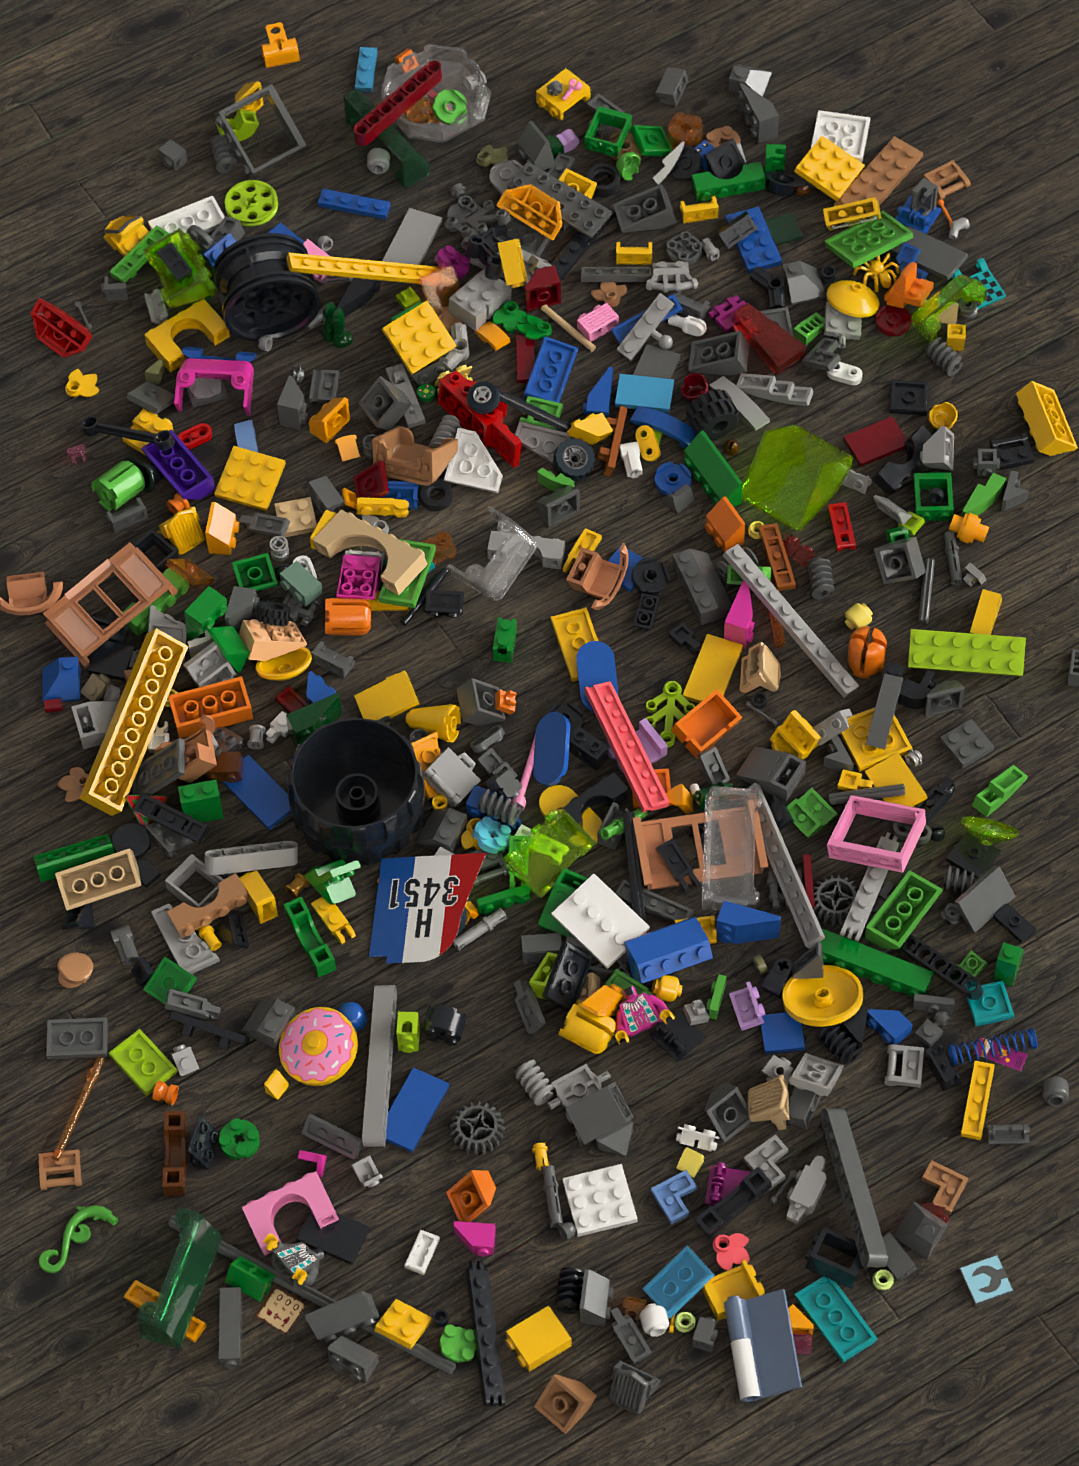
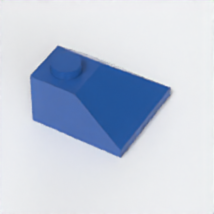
M78 657L58 658L42 669L43 703L44 700L61 698L62 702L81 701V668Z

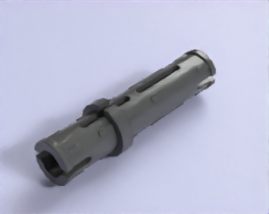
M948 531L943 536L951 584L960 585L963 583L958 556L960 551L956 544L955 532Z
M549 1165L542 1168L544 1179L543 1191H545L550 1227L557 1228L563 1224L558 1196L559 1183L556 1182L555 1167Z

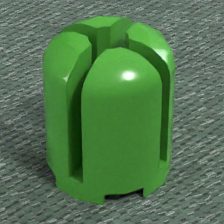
M121 461L95 479L91 484L92 492L96 490L97 495L101 499L99 503L105 509L111 511L112 509L117 510L142 492L145 480L137 466L130 461Z

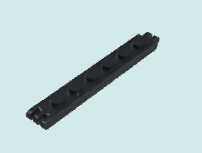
M470 1260L469 1268L466 1269L483 1405L489 1406L491 1401L492 1406H497L498 1403L499 1406H505L506 1400L488 1269H484L483 1261H477L476 1264L475 1261Z

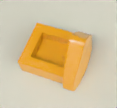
M356 435L343 436L335 440L341 461L360 457L355 440L357 439Z
M683 784L673 787L666 793L669 804L679 806L686 814L693 812V796Z

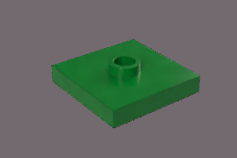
M632 125L630 130L642 155L668 156L673 151L662 126Z
M164 956L143 990L165 1004L169 989L188 993L197 977Z

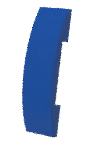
M185 346L182 349V353L192 359L250 362L257 357V353L240 351L236 354V358L203 355V348Z
M638 406L630 419L631 423L639 427L643 425L649 426L679 441V446L685 449L697 436L694 429L684 422L655 409Z

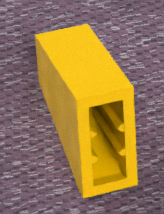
M985 589L982 590L970 630L971 634L991 635L1002 603L1001 594Z
M258 871L247 872L239 879L250 898L248 902L259 923L262 924L277 917L275 897Z

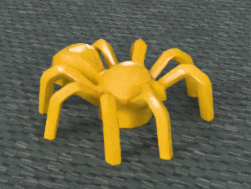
M890 253L886 254L882 263L880 262L879 255L876 257L877 261L873 259V261H869V264L867 262L864 263L868 268L863 266L856 267L853 275L855 276L859 269L867 271L868 273L864 275L863 284L866 285L867 277L870 275L875 280L876 293L878 292V279L883 287L889 288L891 286V277L888 273H891L894 283L896 282V274L891 269H885L893 265L896 268V273L900 274L899 266L896 263L890 262L884 266L886 261L890 260Z

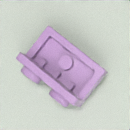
M750 981L746 982V988L729 993L742 1031L763 1024L762 1016L766 1015L762 1003L758 1005L757 998H760L756 986L752 988Z

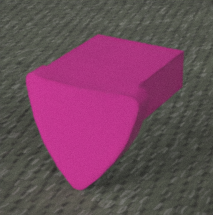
M299 1150L298 1158L316 1162V1172L322 1178L327 1156Z

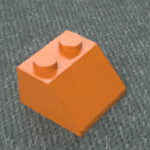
M725 496L706 515L705 524L708 534H712L717 547H721L724 553L737 544L739 546L744 544L745 522Z

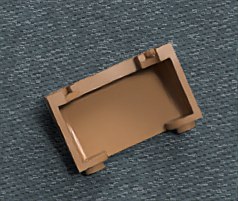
M398 426L372 439L373 464L379 460L385 462L387 477L429 486L438 479L458 452V439L446 438L442 441L441 446L433 448L414 443L411 430Z

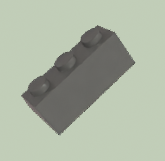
M361 1291L305 1315V1318L319 1341L330 1343L337 1340V1336L340 1334L349 1335L356 1332L357 1327L362 1325L363 1327H369L375 1324V1320L379 1319L380 1316L372 1295Z

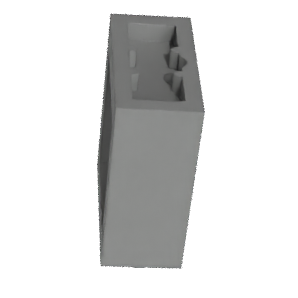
M191 854L165 880V884L169 892L187 905L204 907L215 900L219 892V882L224 879L219 875L206 874L205 864ZM195 871L216 886L199 904L179 888Z

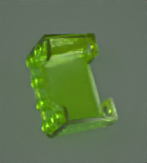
M179 228L143 249L148 262L159 275L164 287L160 289L166 304L171 309L216 295L215 291L217 288L214 282L210 280L211 274L204 266L206 262L203 256L198 252L200 248L196 241L192 242L187 232L184 233ZM169 243L175 246L193 272V276L189 279L187 277L184 278L181 284L157 254V251Z
M565 809L551 810L544 817L546 820L541 825L538 823L530 831L532 834L528 838L524 837L517 844L518 848L513 852L510 851L503 858L505 860L503 865L538 898H542L555 885L554 881L559 877L563 868L567 869L578 857H583L596 844Z

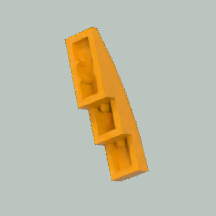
M137 1280L134 1281L124 1295L126 1300L194 1343L207 1327L205 1322L188 1314L186 1309L171 1302L167 1296Z

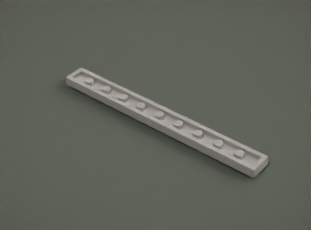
M739 544L725 551L723 557L842 697L845 698L857 690L859 685Z
M754 783L741 793L746 807L748 801L756 800L767 857L804 944L810 949L816 943L822 941L825 936L759 784Z

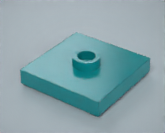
M1003 981L981 985L984 991L982 997L978 1000H971L966 997L975 1027L1014 1019V1013ZM976 986L970 987L969 991L974 990Z

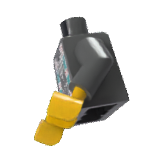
M268 1234L263 1242L268 1244L266 1248L269 1251L273 1250L271 1265L292 1290H296L303 1284L312 1285L319 1273V1260L324 1258L322 1249L318 1247L310 1250L303 1242L296 1244L281 1243L273 1234Z

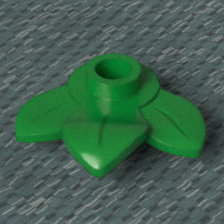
M506 301L501 309L494 312L493 323L503 324V328L507 332L514 333L517 331V324L527 323V314L519 310L516 302Z
M527 315L526 324L516 325L518 331L526 334L525 337L534 340L544 338V336L549 337L552 333L551 325L548 322L532 315Z

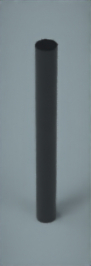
M443 568L427 587V590H435L449 571ZM426 590L419 597L416 607L410 608L400 621L403 626L410 622L426 602Z

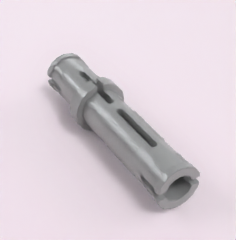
M499 908L488 917L484 916L481 919L482 921L455 938L453 942L454 947L460 951L482 934L492 931L493 927L507 919L505 912Z

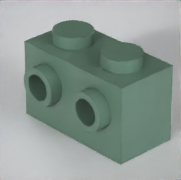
M295 561L280 573V585L285 591H290L294 599L298 603L301 602L305 607L323 594L322 584L298 561Z

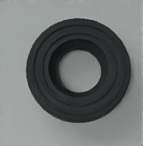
M437 479L431 485H423L420 489V501L428 510L441 511L446 509L452 502V488L444 480ZM434 490H439L443 493V497L440 500H432L429 494Z

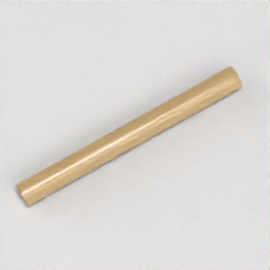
M546 304L542 306L541 310L588 350L593 352L596 349L593 343Z

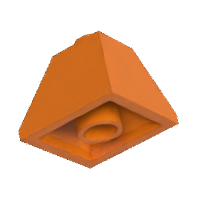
M471 1170L450 1188L446 1194L458 1221L471 1222L488 1208L496 1187L489 1171Z

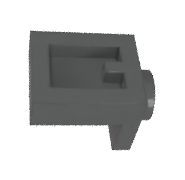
M104 276V283H101L102 294L106 295L107 301L128 299L126 283L109 284L108 276Z

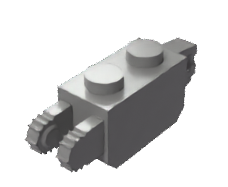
M815 1156L810 1166L805 1165L803 1171L799 1170L795 1179L797 1184L795 1188L791 1187L788 1192L789 1209L786 1219L798 1224L804 1214L809 1215L814 1212L826 1187L827 1177L823 1172L825 1159L822 1156Z

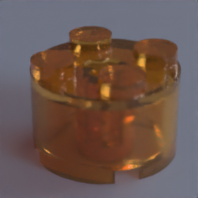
M682 113L674 115V118L670 120L668 125V141L673 150L683 141L685 142L684 145H690L693 148H696L703 142V124L700 117Z

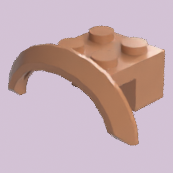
M622 543L619 549V565L602 560L597 552L581 548L566 579L573 590L601 599H595L591 607L594 610H600L608 605L616 596L623 582L628 566V551L625 543Z
M44 572L7 576L6 583L9 603L0 597V610L14 615L40 613L57 602L63 590V581L53 582L52 592L47 597Z
M206 714L200 717V721L204 723L202 728L190 737L183 739L185 740V774L178 779L190 783L217 765L212 734L215 731L216 725L213 718ZM163 742L155 749V752L160 751L172 742Z

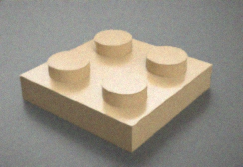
M311 497L274 504L277 517L287 518L290 521L284 537L310 533L316 528L317 523Z

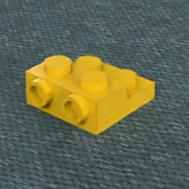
M143 409L133 420V426L130 429L157 434L162 430L173 431V426L169 419L164 418L162 420L157 414ZM122 437L124 443L143 453L141 448L149 444L148 442Z

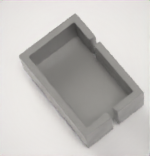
M484 268L449 298V313L476 331L486 323V319L489 320L493 317L494 312L501 309L506 301L511 300L512 287L510 285L507 286L500 278L498 280H490L485 277Z

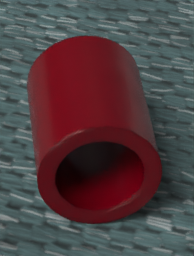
M62 699L44 700L45 713L63 711Z

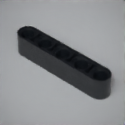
M909 935L902 944V949L910 959L923 968L934 972L935 976L967 998L978 1000L982 997L984 990L976 977L917 937ZM915 944L913 949H908L911 945ZM926 955H930L928 959L923 960ZM946 965L944 969L938 970L940 966ZM961 975L958 980H954L956 976ZM976 986L974 990L969 991L970 987Z

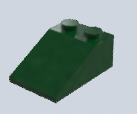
M338 692L286 715L288 733L296 749L300 744H303L315 729L324 724L327 725L337 721L342 715Z

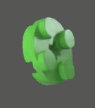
M453 89L443 90L435 96L431 110L437 120L447 126H451L464 119L467 114V102L459 91ZM451 103L453 111L447 110L446 104L449 105Z

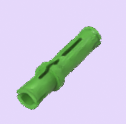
M640 807L633 811L635 818L640 817L641 820L647 818V811L643 813ZM623 817L611 821L610 825L600 829V836L604 840H608L614 835L623 833Z

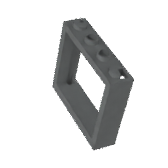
M272 84L221 110L215 116L218 127L223 129L226 141L229 144L231 143L235 157L240 159L243 164L242 169L249 177L294 155L307 146ZM266 96L294 148L254 168L225 117Z

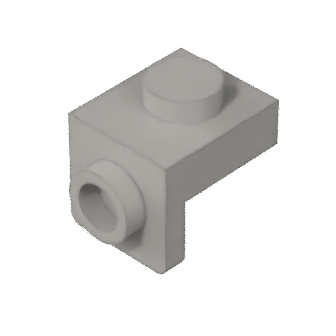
M184 1044L173 1048L174 1052L170 1053L180 1076L199 1069L190 1046L185 1047Z
M370 1155L351 1164L362 1187L368 1186V1188H371L380 1183L379 1179L382 1178V1175L379 1174Z

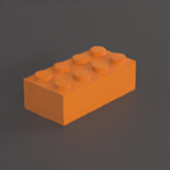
M242 676L168 696L179 738L191 736L199 731L204 725L200 721V717L204 714L213 718L216 725L215 729L253 719L252 708Z

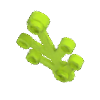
M675 681L667 682L663 687V693L646 703L647 712H656L652 716L646 717L648 721L653 722L651 724L653 728H655L657 721L666 716L665 729L660 734V737L663 741L666 739L670 740L665 742L667 748L675 743V735L671 731L673 718L675 717L679 721L690 712L687 708H695L693 703H690L682 696V688ZM667 700V705L657 711V706ZM675 700L684 707L685 715L675 706Z

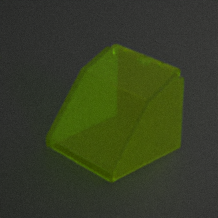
M790 425L764 431L742 487V499L794 530L800 531L838 491L853 466L851 464L853 456L841 451L838 457L839 448L829 442L825 443V440L813 433L808 440L810 435L808 430L801 426Z

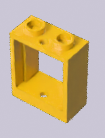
M519 239L497 243L507 286L511 285L512 288L525 286L524 282H527L528 278Z

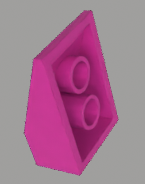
M743 580L725 620L724 639L743 644L745 649L747 643H751L753 640L754 632L752 631L755 622H752L753 612L750 589Z

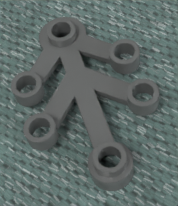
M486 200L483 203V208L479 211L475 202L469 203L466 206V211L459 216L449 217L444 225L450 232L458 231L462 237H467L471 234V229L468 225L474 228L478 234L483 235L488 231L485 223L481 222L496 220L499 225H505L510 222L511 217L505 209L498 210L496 214L484 215L495 208L492 200Z

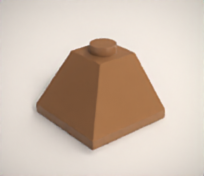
M555 1374L534 1407L566 1434L589 1410L597 1395L582 1382Z

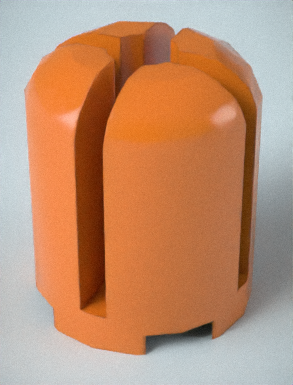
M349 598L326 599L325 634L364 636L371 629V605L367 600Z
M870 626L856 629L851 634L849 640L847 665L853 671V674L859 678L869 679L870 676L881 673L885 664L887 640L880 630L874 628L871 643H869Z

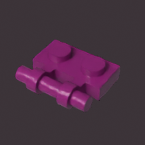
M738 295L728 297L724 303L712 307V310L707 313L710 319L717 316L715 323L726 334L733 330L734 325L751 319L752 313L755 312L744 300L737 303L740 301Z

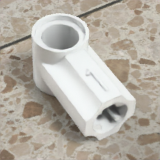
M638 442L620 444V457L624 461L627 477L638 478L643 474Z

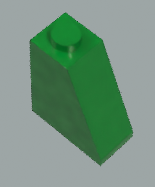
M1003 942L997 958L993 981H1003L1004 984L1013 986L1025 952L1023 948Z

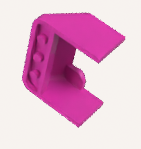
M192 358L184 360L176 377L174 404L177 411L182 412L184 388L192 386L195 378L231 380V384L236 390H245L243 408L246 415L250 416L254 369L247 361Z

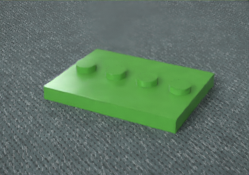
M881 211V219L854 225L824 240L825 247L851 267L856 268L912 239L913 233L888 213Z

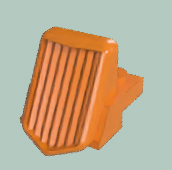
M911 262L902 270L894 285L884 295V300L887 301V305L902 309L906 304L921 307L933 290L934 282L916 278L917 263Z

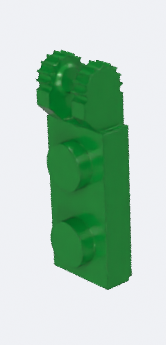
M529 887L511 888L477 899L478 914H489L501 907H511L514 903L520 905L525 902L527 903L530 900Z

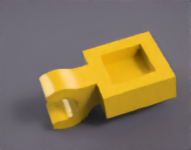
M843 769L838 789L851 791L873 788V781L861 779V773Z

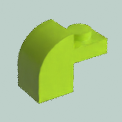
M239 110L234 119L226 118L238 141H243L252 136L259 126L254 111ZM217 125L220 135H224L223 129Z

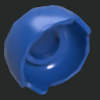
M346 1002L338 1007L337 1011L342 1013L352 1023L356 1032L365 1027L367 1014L358 1003Z

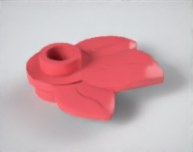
M735 1233L731 1236H717L713 1241V1249L717 1253L716 1261L718 1265L728 1271L731 1270L733 1263L741 1265L743 1260L749 1263L750 1258L744 1248L749 1238L740 1233ZM724 1243L727 1247L721 1248L719 1245Z

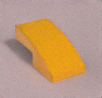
M490 321L475 331L485 344L488 342L495 351L510 343V338Z

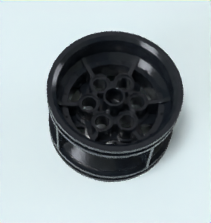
M279 233L257 234L233 243L218 256L213 266V276L222 305L224 321L232 334L249 341L259 342L258 339L262 336L271 337L274 340L288 337L301 331L315 319L320 310L321 301L313 274L289 271L286 256L288 253L308 254L306 247L298 239Z

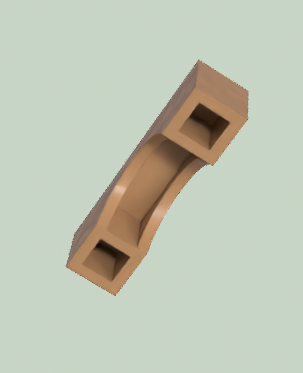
M235 873L219 882L218 895L209 905L192 907L183 902L167 911V914L182 938L193 934L195 930L202 926L209 925L216 918L227 915L232 909L243 906L250 898Z

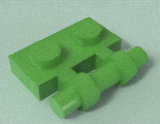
M528 396L526 402L560 418L563 404ZM528 415V418L521 417L519 421L556 430V428L544 422L534 420L535 418Z

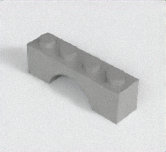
M491 531L487 548L488 559L507 562L516 553L529 552L541 560L543 567L562 569L565 541L556 538L548 539L540 536H526L520 533L512 534L505 533L504 531Z

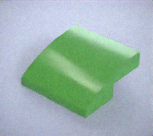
M810 788L800 799H794L787 806L794 820L793 824L807 838L821 831L839 816L813 788Z

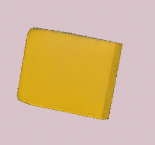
M276 1069L264 1083L266 1093L278 1100L289 1084Z

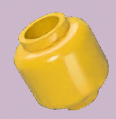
M665 975L653 980L652 993L660 1000L673 1002L677 996H681L682 985H679L677 977Z

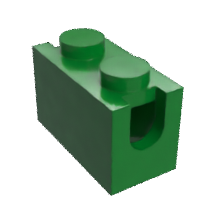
M498 617L493 643V661L512 663L517 635V619L510 621ZM499 649H507V653L501 654Z

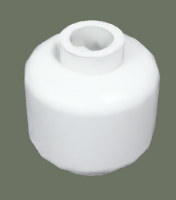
M648 1304L640 1313V1321L645 1333L655 1337L666 1332L669 1320L664 1307Z

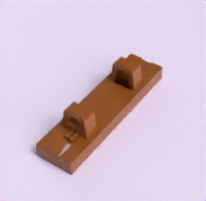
M620 406L615 419L607 417L606 420L613 430L609 448L601 447L597 455L598 459L605 461L603 475L610 477L615 469L628 409Z
M778 524L759 526L758 531L769 567H771L776 589L778 591L795 589L796 583Z

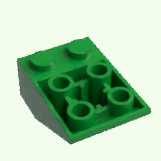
M563 868L553 886L538 926L553 933H561L562 937L574 938L552 917L551 913L588 878Z

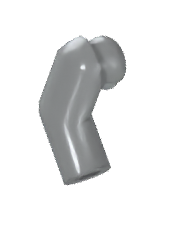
M964 217L954 220L948 237L957 239L959 230L969 227V220Z

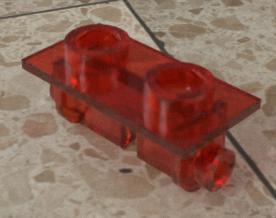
M784 533L783 535L786 539L782 541L786 553L792 556L796 551L797 553L793 558L802 566L806 565L808 567L807 561L812 557L816 558L813 554L815 551L807 545L801 546L799 544L800 540L791 534L789 537Z

